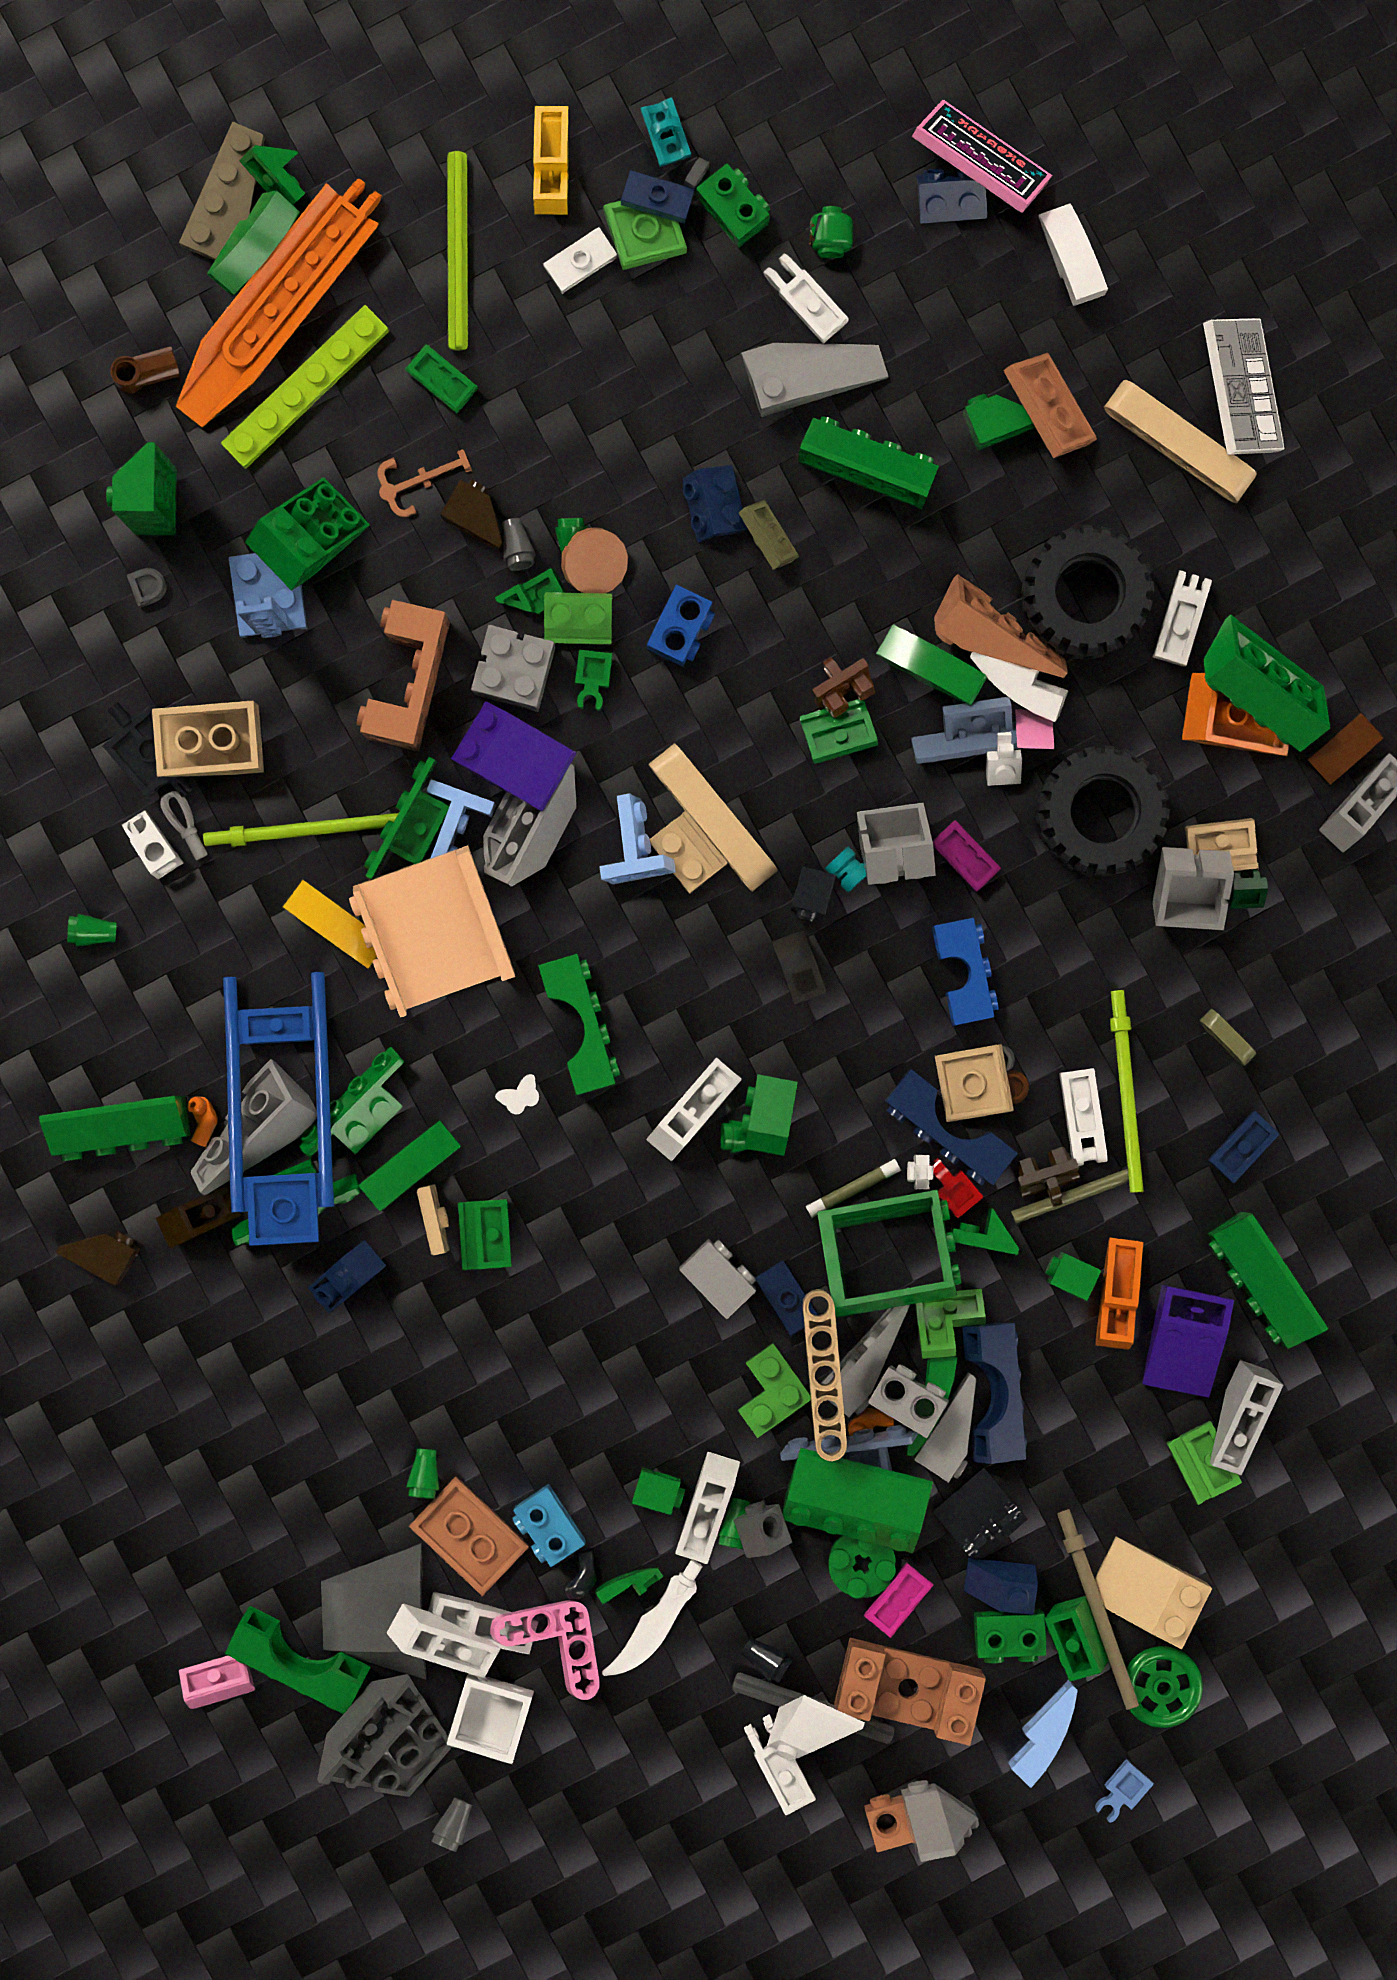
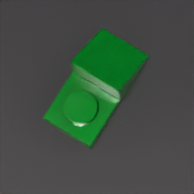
M255 145L239 160L266 192L277 190L292 205L305 194L300 188L297 179L288 174L283 168L299 153L298 151Z
M989 1208L984 1234L979 1233L980 1226L960 1222L959 1229L951 1227L950 1232H953L955 1243L1018 1255V1246L993 1208Z

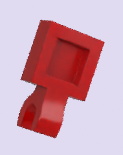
M938 1158L929 1164V1166H933V1174L942 1183V1186L937 1189L942 1200L947 1199L949 1209L957 1218L983 1198V1195L962 1170L953 1176Z

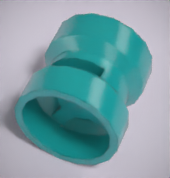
M849 846L825 868L828 873L836 875L841 881V887L847 893L866 877L864 863H860L856 859V853Z

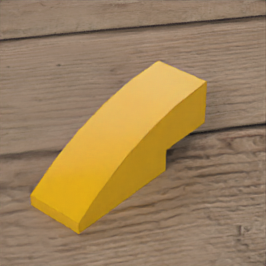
M535 106L534 214L568 215V106Z
M302 880L283 908L369 969L377 955L374 947L367 948L361 932V929L366 927L365 924L309 883Z

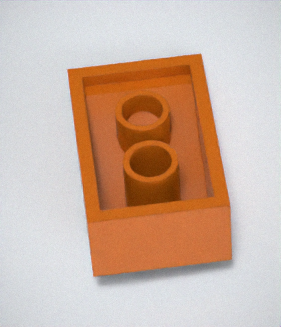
M1192 673L1182 740L1287 756L1289 744H1284L1277 737L1276 733L1267 726H1260L1253 716L1243 708H1236L1222 692L1211 689L1205 681V673Z

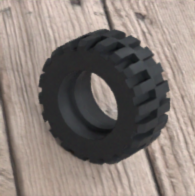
M1082 525L1077 530L1069 528L1062 531L1057 537L1053 536L1038 550L1029 564L1021 589V594H1023V602L1021 603L1023 613H1027L1029 618L1027 624L1031 631L1036 630L1040 635L1038 639L1045 646L1047 643L1055 648L1054 652L1064 655V653L1072 654V658L1083 659L1086 656H1091L1092 659L1103 657L1104 654L1113 653L1129 642L1146 622L1145 619L1151 611L1153 604L1151 595L1154 592V582L1150 581L1149 574L1152 571L1149 563L1142 561V551L1138 546L1132 548L1127 543L1129 538L1123 534L1119 536L1111 534L1112 529L1103 526L1100 530L1093 529L1092 525ZM1088 562L1099 565L1108 571L1115 580L1118 588V601L1114 611L1104 620L1091 624L1076 621L1069 617L1058 604L1056 598L1057 581L1062 572L1073 564Z
M1104 745L1102 748H1095L1093 746L1067 757L1047 777L1037 800L1038 813L1036 814V820L1041 828L1040 837L1043 843L1046 842L1051 849L1049 851L1055 859L1059 858L1064 863L1063 866L1071 871L1075 869L1080 871L1082 875L1090 877L1092 875L1109 877L1121 874L1144 862L1158 848L1157 845L1163 839L1167 830L1165 828L1166 821L1169 819L1170 809L1166 808V800L1169 798L1167 790H1163L1160 785L1162 779L1158 772L1153 773L1148 767L1150 763L1143 757L1138 759L1133 756L1132 751L1125 748L1117 750L1114 749V746ZM1097 780L1116 783L1125 790L1133 804L1134 816L1129 830L1120 839L1110 843H1096L1086 839L1077 831L1071 817L1072 801L1078 790L1084 785Z

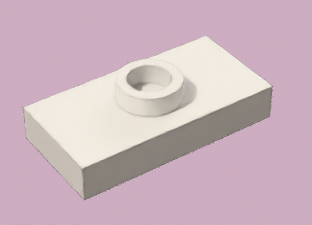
M598 227L543 263V265L563 294L618 258V256Z

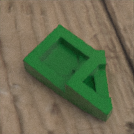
M550 568L526 583L512 587L495 597L498 603L541 614L544 612L545 592H567L555 569Z
M659 1568L632 1571L597 1587L596 1595L604 1604L632 1585L640 1596L647 1591L646 1588L660 1580L663 1574Z

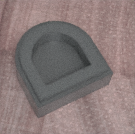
M701 157L695 162L684 182V186L695 189L693 198L696 196V188L706 180L711 169V163Z
M144 568L127 574L137 605L140 608L157 602L164 596L167 588L166 580L157 570Z

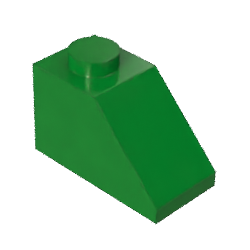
M986 394L976 396L968 401L969 405L963 411L964 419L977 451L1036 428L1024 406L999 395L989 398Z

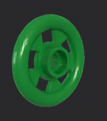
M1157 1646L1140 1652L1128 1664L1126 1669L1139 1706L1129 1709V1711L1139 1721L1152 1727L1168 1728L1185 1722L1197 1710L1202 1698L1203 1681L1199 1668L1186 1653L1173 1647ZM1157 1660L1171 1661V1670H1156ZM1140 1671L1150 1674L1144 1688L1136 1685V1679ZM1186 1674L1189 1680V1688L1180 1690L1177 1676ZM1167 1682L1169 1684L1168 1691L1163 1694L1157 1691L1159 1683ZM1146 1696L1158 1704L1152 1712L1141 1704ZM1178 1697L1183 1705L1178 1710L1170 1713L1166 1704L1173 1702Z

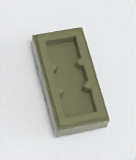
M765 500L746 506L738 512L752 534L755 544L761 549L773 570L789 564L799 557Z

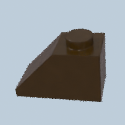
M460 479L440 514L443 521L501 553L503 542L490 496L486 494L488 489L474 480H470L468 484Z
M226 1185L207 1195L175 1207L156 1217V1221L170 1249L242 1215L240 1212L231 1213L230 1189Z
M117 1230L115 1234L109 1232L59 1246L55 1253L115 1286L121 1284L140 1248L133 1245L135 1241L133 1237Z

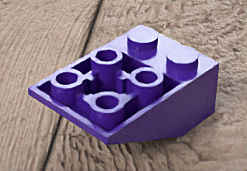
M1161 1285L1142 1384L1209 1398L1227 1338L1234 1300L1227 1297Z

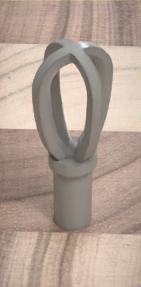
M177 791L164 795L160 803L161 809L171 825L186 840L196 861L207 856L208 853L197 834L196 827H194L193 814L186 798H182ZM174 797L178 800L186 818L187 828L181 825L169 806L170 798Z

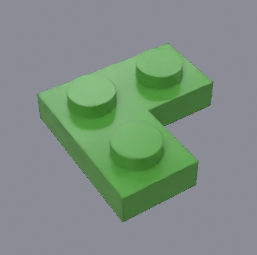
M982 1289L957 1291L958 1296L915 1304L922 1359L956 1356L953 1327L986 1324Z
M774 1343L746 1362L764 1388V1391L739 1408L738 1411L757 1438L811 1400V1395Z

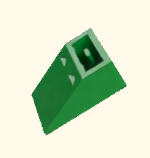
M323 477L260 518L245 543L292 591L321 570L363 533L370 524Z

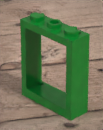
M938 1190L817 1212L830 1295L834 1302L837 1318L958 1296L956 1285L962 1284L958 1264L952 1265L950 1255L951 1252H956L953 1232H946L945 1220L951 1219L947 1199L941 1200ZM932 1211L944 1282L848 1299L836 1229Z

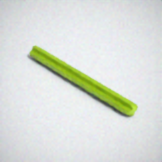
M453 151L447 155L449 349L460 351L468 347L467 155L461 151Z

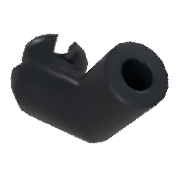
M593 1550L576 1553L579 1573L574 1580L566 1582L564 1586V1593L569 1599L581 1600L585 1598L597 1581Z

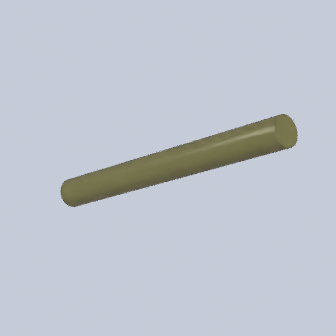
M1128 1169L1062 1192L1063 1199L1061 1200L1063 1204L1053 1207L1048 1197L1011 1211L1013 1220L1017 1224L1129 1183Z

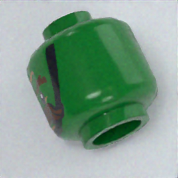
M823 207L822 212L815 214L810 220L809 244L811 248L817 251V255L822 258L834 259L843 257L844 252L849 251L853 245V219L849 215L842 213L841 207Z

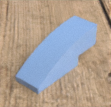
M1069 1680L1024 1725L1022 1730L1030 1740L1008 1762L1011 1769L1030 1788L1046 1771L1067 1733L1077 1696V1689Z

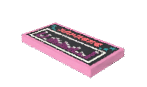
M942 100L912 135L914 139L1021 213L1025 211L1052 177L1046 170L945 100Z

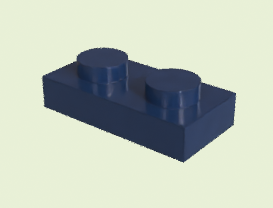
M1252 1111L1212 1154L1208 1161L1231 1183H1235L1280 1134L1256 1111Z

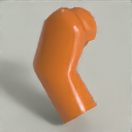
M196 1096L192 1097L187 1105L188 1111L193 1113L198 1124L191 1141L206 1147L217 1125L218 1117L207 1098Z
M866 1408L860 1415H856L850 1420L848 1425L849 1436H853V1433L856 1431L873 1429L875 1426H894V1418L879 1409Z

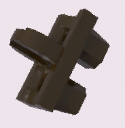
M1064 1147L1047 1153L1051 1167L1039 1170L1035 1158L1030 1157L1018 1162V1184L1022 1198L1047 1190L1053 1207L1063 1204L1059 1186L1080 1180L1076 1158L1071 1160Z

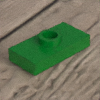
M427 344L405 368V371L456 414L478 390L476 384Z

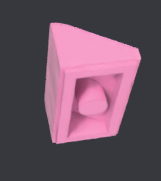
M230 1656L179 1670L184 1702L190 1709L255 1691L249 1666L239 1663Z

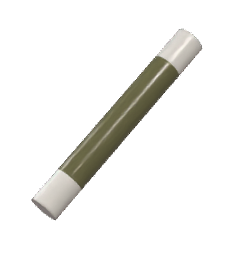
M893 1159L807 1205L806 1208L813 1218L818 1215V1211L828 1210L900 1172L901 1169L896 1160Z

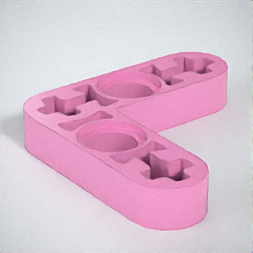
M566 1600L505 1613L497 1616L492 1621L490 1626L491 1636L495 1642L504 1646H515L558 1636L567 1691L572 1696L581 1700H588L596 1695L599 1689V1676L589 1614L583 1604L573 1600ZM569 1608L579 1612V1617L574 1618V1627L576 1630H582L583 1634L566 1636V1632H573L571 1622L564 1619L565 1615L570 1613ZM543 1613L547 1617L548 1625L543 1632L536 1633L531 1627V1621L535 1615ZM506 1621L509 1625H523L524 1631L516 1630L510 1632L509 1639L500 1634V1629L505 1628ZM581 1640L585 1645V1653L579 1659H572L569 1654V1647L574 1641ZM588 1663V1668L581 1667L583 1678L590 1680V1684L585 1686V1691L583 1692L575 1687V1683L580 1682L581 1677L579 1670H572V1665L583 1666Z

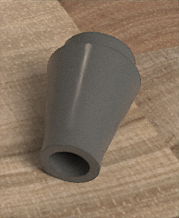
M512 518L502 523L504 563L508 564V568L511 571H520L532 567L535 564L534 557L536 552L523 528L521 519Z
M454 1797L451 1805L432 1830L435 1833L432 1842L456 1852L459 1845H463L469 1813L473 1805Z

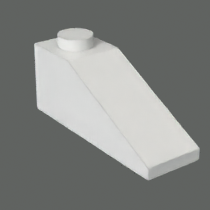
M715 1058L646 1140L672 1161L742 1079L718 1058Z
M707 1452L675 1554L705 1564L708 1563L735 1485L739 1461Z
M406 1604L401 1605L387 1631L388 1636L405 1654L485 1678L500 1650L497 1645L431 1612Z

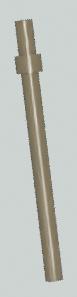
M1070 1509L1059 1512L1057 1515L1066 1538L1063 1540L1067 1553L1072 1555L1126 1710L1139 1706L1087 1560L1084 1551L1086 1544L1083 1535L1078 1534Z

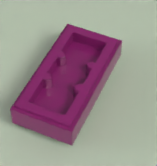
M956 820L933 840V848L975 892L1001 869Z

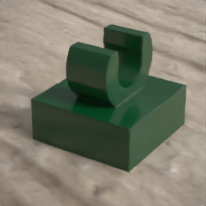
M1240 870L1235 871L1229 899L1230 908H1264L1268 892L1267 877L1260 878L1259 871L1253 870L1251 878H1241Z

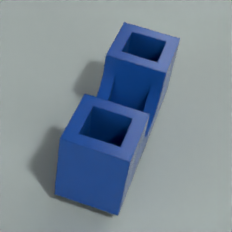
M974 918L933 926L932 932L938 960L955 958L962 961L968 969V980L965 986L960 990L945 993L952 1026L993 1018V1011L998 1010V1001L995 990L989 991L986 979L992 975L988 957L982 958L980 944L985 943L981 924L975 925Z

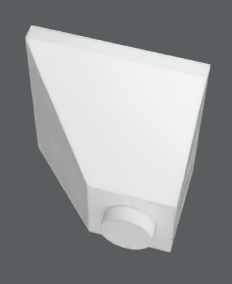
M803 1695L779 1707L767 1746L776 1749V1753L779 1756L795 1760L863 1729L865 1722Z

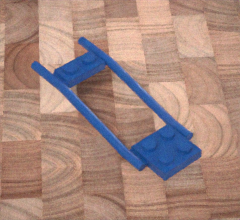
M324 972L311 973L312 1007L238 1011L236 977L223 978L231 1213L248 1212L249 1246L319 1242L318 1208L334 1207ZM314 1040L319 1173L243 1177L240 1044Z

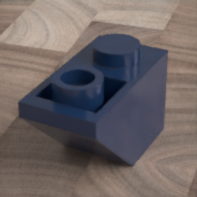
M364 1240L338 1260L308 1289L315 1296L317 1302L330 1314L370 1281L386 1265Z

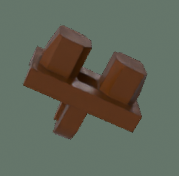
M831 657L822 662L824 665L823 669L829 679L812 689L816 698L814 702L818 708H825L834 718L846 712L849 708L847 701L843 697L849 691L853 690L860 701L867 699L875 693L870 677L869 665L864 658L841 671Z

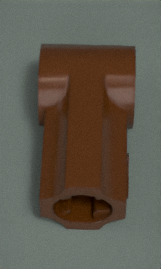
M171 346L134 357L121 356L114 360L110 368L111 377L117 388L127 394L135 393L143 386L180 376ZM131 368L136 371L134 378L130 381L119 379V375L124 369Z

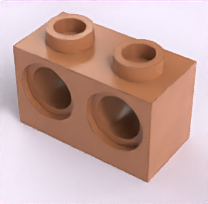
M888 1794L880 1795L870 1799L871 1804L864 1805L877 1852L913 1843L908 1831L902 1795L890 1798ZM883 1814H891L895 1817V1822L889 1828H881L877 1825L878 1818Z

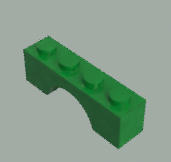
M578 954L538 965L547 997L572 1005L578 1011L584 1023L585 1036L579 1052L567 1062L576 1095L616 1084L614 1077L620 1076V1071L615 1056L609 1058L605 1045L611 1043L606 1024L599 1025L595 1012L601 1011L596 991L589 993L586 980L592 977L587 960L580 961Z
M252 1606L248 1607L239 1622L225 1652L226 1655L236 1659L239 1663L246 1664L264 1673L269 1678L277 1680L295 1689L300 1694L307 1695L342 1714L354 1702L371 1668L343 1652H339L326 1660H311L298 1655L284 1641L280 1630V1620Z

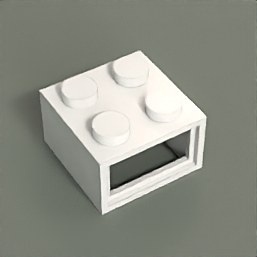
M468 1673L447 1745L512 1764L534 1691L487 1676L482 1678Z

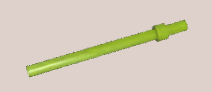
M399 813L247 829L244 828V825L233 826L227 831L203 833L205 846L231 844L232 847L246 846V842L379 829L384 828L388 820L394 822Z
M1124 990L1111 991L1113 1018H1110L1111 1032H1115L1130 1193L1144 1191L1128 1031H1131V1020L1126 1014Z

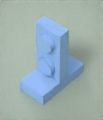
M431 779L426 791L428 795L451 803L431 858L458 849L453 844L457 833L463 835L468 824L469 815L465 814L466 809L492 818L496 804L490 800Z
M630 793L618 795L617 802L625 862L600 866L601 880L611 884H618L676 873L674 859L663 854L648 857V854L651 853V843L648 835L645 834L644 821L647 820L645 804L640 798Z

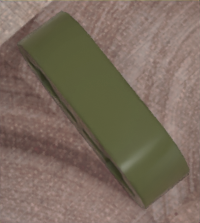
M1210 1009L1199 1020L1203 1028L1241 1065L1245 1066L1256 1055L1254 1049L1213 1009Z

